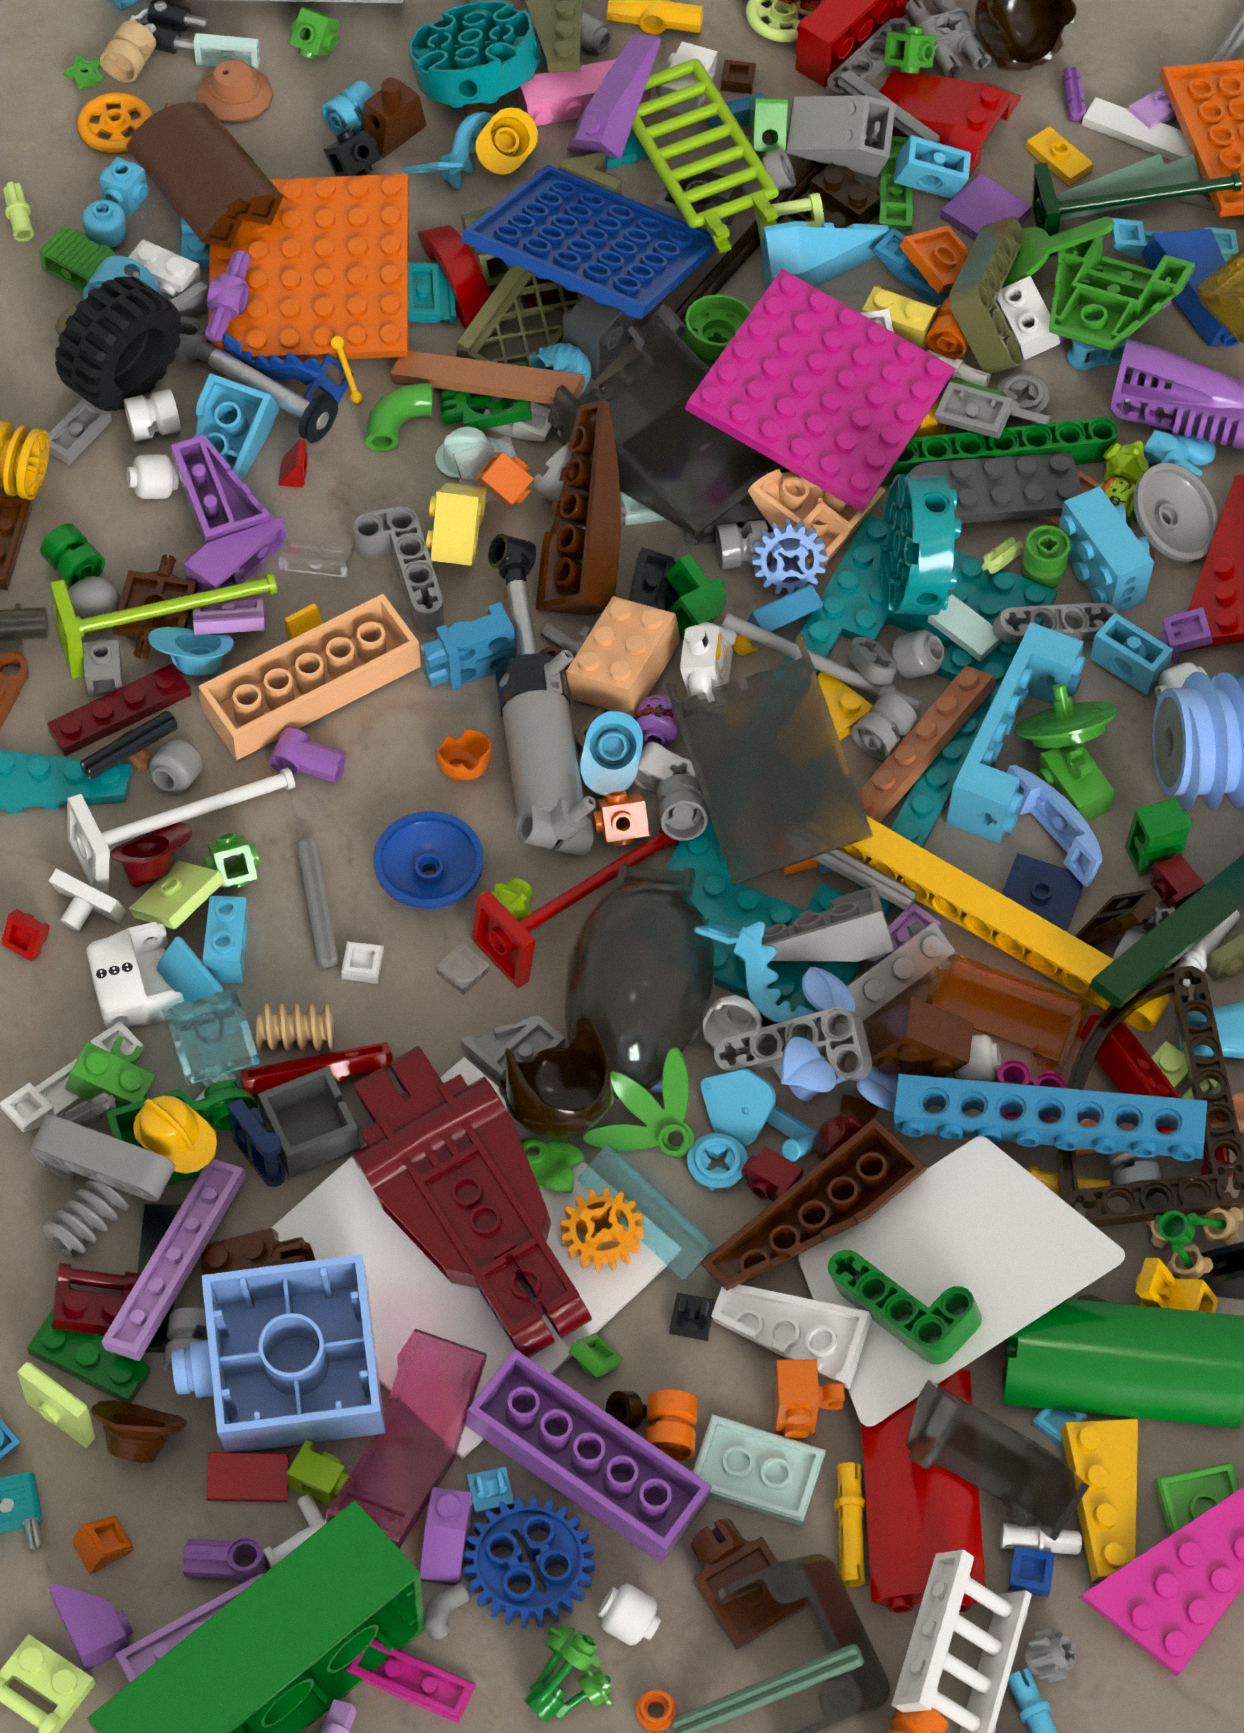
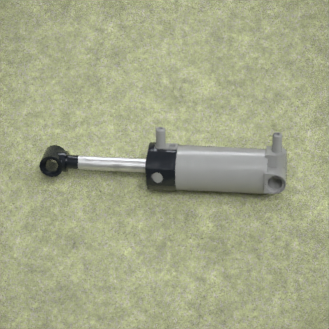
M498 534L492 540L489 547L488 560L492 567L499 569V575L506 580L517 657L511 658L500 665L495 673L500 715L504 723L517 817L513 820L515 836L521 843L583 857L590 851L593 843L592 821L586 815L596 807V802L590 796L583 797L565 671V667L573 660V656L570 651L565 649L555 657L538 653L526 579L535 563V544L506 534Z

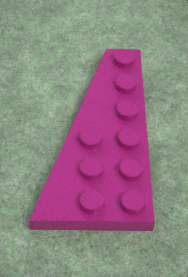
M1244 1487L1078 1597L1175 1676L1181 1673L1244 1586Z

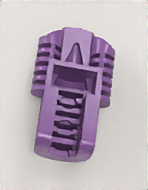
M1127 340L1111 402V409L1117 417L1172 430V433L1177 435L1181 432L1185 433L1184 436L1186 437L1194 435L1199 440H1202L1204 437L1208 438V442L1212 443L1220 441V444L1225 446L1227 443L1233 444L1232 447L1244 450L1243 378H1231V375L1224 374L1161 347ZM1124 399L1131 400L1130 406L1124 405ZM1142 402L1146 403L1145 410H1141ZM1158 406L1164 408L1163 413L1157 412Z

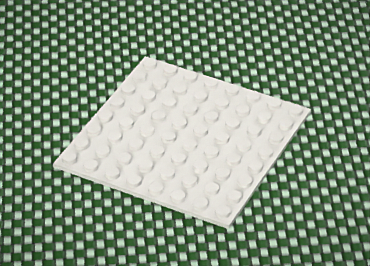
M465 1057L440 1078L445 1083L461 1074L466 1084L470 1085L478 1079L485 1077L506 1108V1103L500 1095L499 1087ZM511 1116L520 1141L526 1138H537L545 1143L560 1141L535 1135ZM535 1151L526 1152L528 1156L538 1155ZM350 1157L271 1228L278 1232L279 1241L297 1237L304 1238L305 1242L310 1243L315 1260L362 1254L368 1279L379 1381L459 1457L464 1459L484 1440L466 1427L467 1410L515 1347L478 1288L451 1283L383 1211L364 1174L358 1168L353 1158ZM584 1161L579 1165L571 1167L574 1174L572 1193L558 1192L542 1187L540 1190L551 1220L546 1243L579 1292L592 1318V1321L561 1339L546 1315L542 1316L555 1343L529 1359L551 1374H554L572 1357L569 1350L576 1340L597 1333L682 1253V1248L642 1213L644 1224L640 1227L644 1228L645 1238L637 1240L640 1243L641 1249L639 1253L629 1251L630 1263L628 1265L620 1259L616 1261L615 1271H612L608 1264H603L601 1271L596 1272L594 1263L590 1262L587 1267L582 1268L580 1266V1256L570 1259L568 1255L569 1247H563L561 1235L564 1233L561 1232L560 1227L561 1220H568L565 1216L566 1206L576 1209L575 1197L578 1195L584 1200L589 1199L590 1189H593L597 1196H602L605 1188H609L611 1197L615 1198L619 1193ZM621 1216L620 1224L623 1225L625 1231L628 1232V1224L626 1220ZM577 1228V1236L584 1244L585 1235L581 1234V1230ZM520 1278L518 1281L529 1295L530 1300H535L523 1279Z

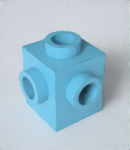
M116 157L111 165L105 167L100 174L99 184L101 185L102 199L118 203L123 208L124 214L131 217L148 196L145 169L134 162H128Z

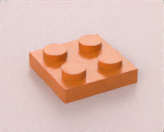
M949 225L907 236L899 245L909 261L915 265L928 284L938 294L952 289L970 252Z

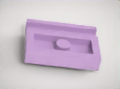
M264 596L243 597L194 608V635L264 631Z

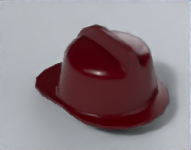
M179 822L137 836L131 841L115 847L111 851V858L122 863L131 886L137 888L152 883L166 876L171 871L173 851L190 839L192 827L186 823Z

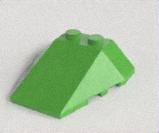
M1101 236L1060 250L1049 333L1112 351L1183 291L1195 270V263L1164 255L1156 270L1103 256V237Z

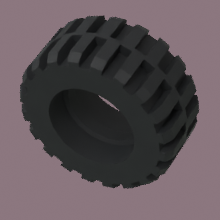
M127 276L115 277L114 280H107L101 283L100 288H94L88 293V297L84 301L81 300L75 307L77 309L75 313L67 319L64 332L60 333L58 339L60 345L56 348L55 352L57 360L55 362L56 369L61 381L96 408L104 411L124 410V399L150 393L156 387L157 381L162 379L167 373L168 365L173 363L176 356L174 354L175 350L179 348L181 342L179 334L182 333L181 317L178 309L172 302L138 278Z

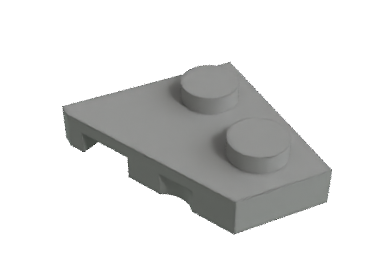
M540 1015L522 1019L514 1025L506 1024L493 1028L494 1033L474 1039L472 1035H469L461 1040V1048L499 1081L503 1071L506 1069L504 1057L506 1048L511 1050L517 1062H523L534 1057L544 1049L563 1047L565 1045V1037Z

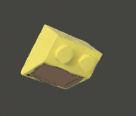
M878 285L872 289L862 308V312L889 309L893 332L924 350L927 345L926 334L931 324L935 321L941 304L887 285Z

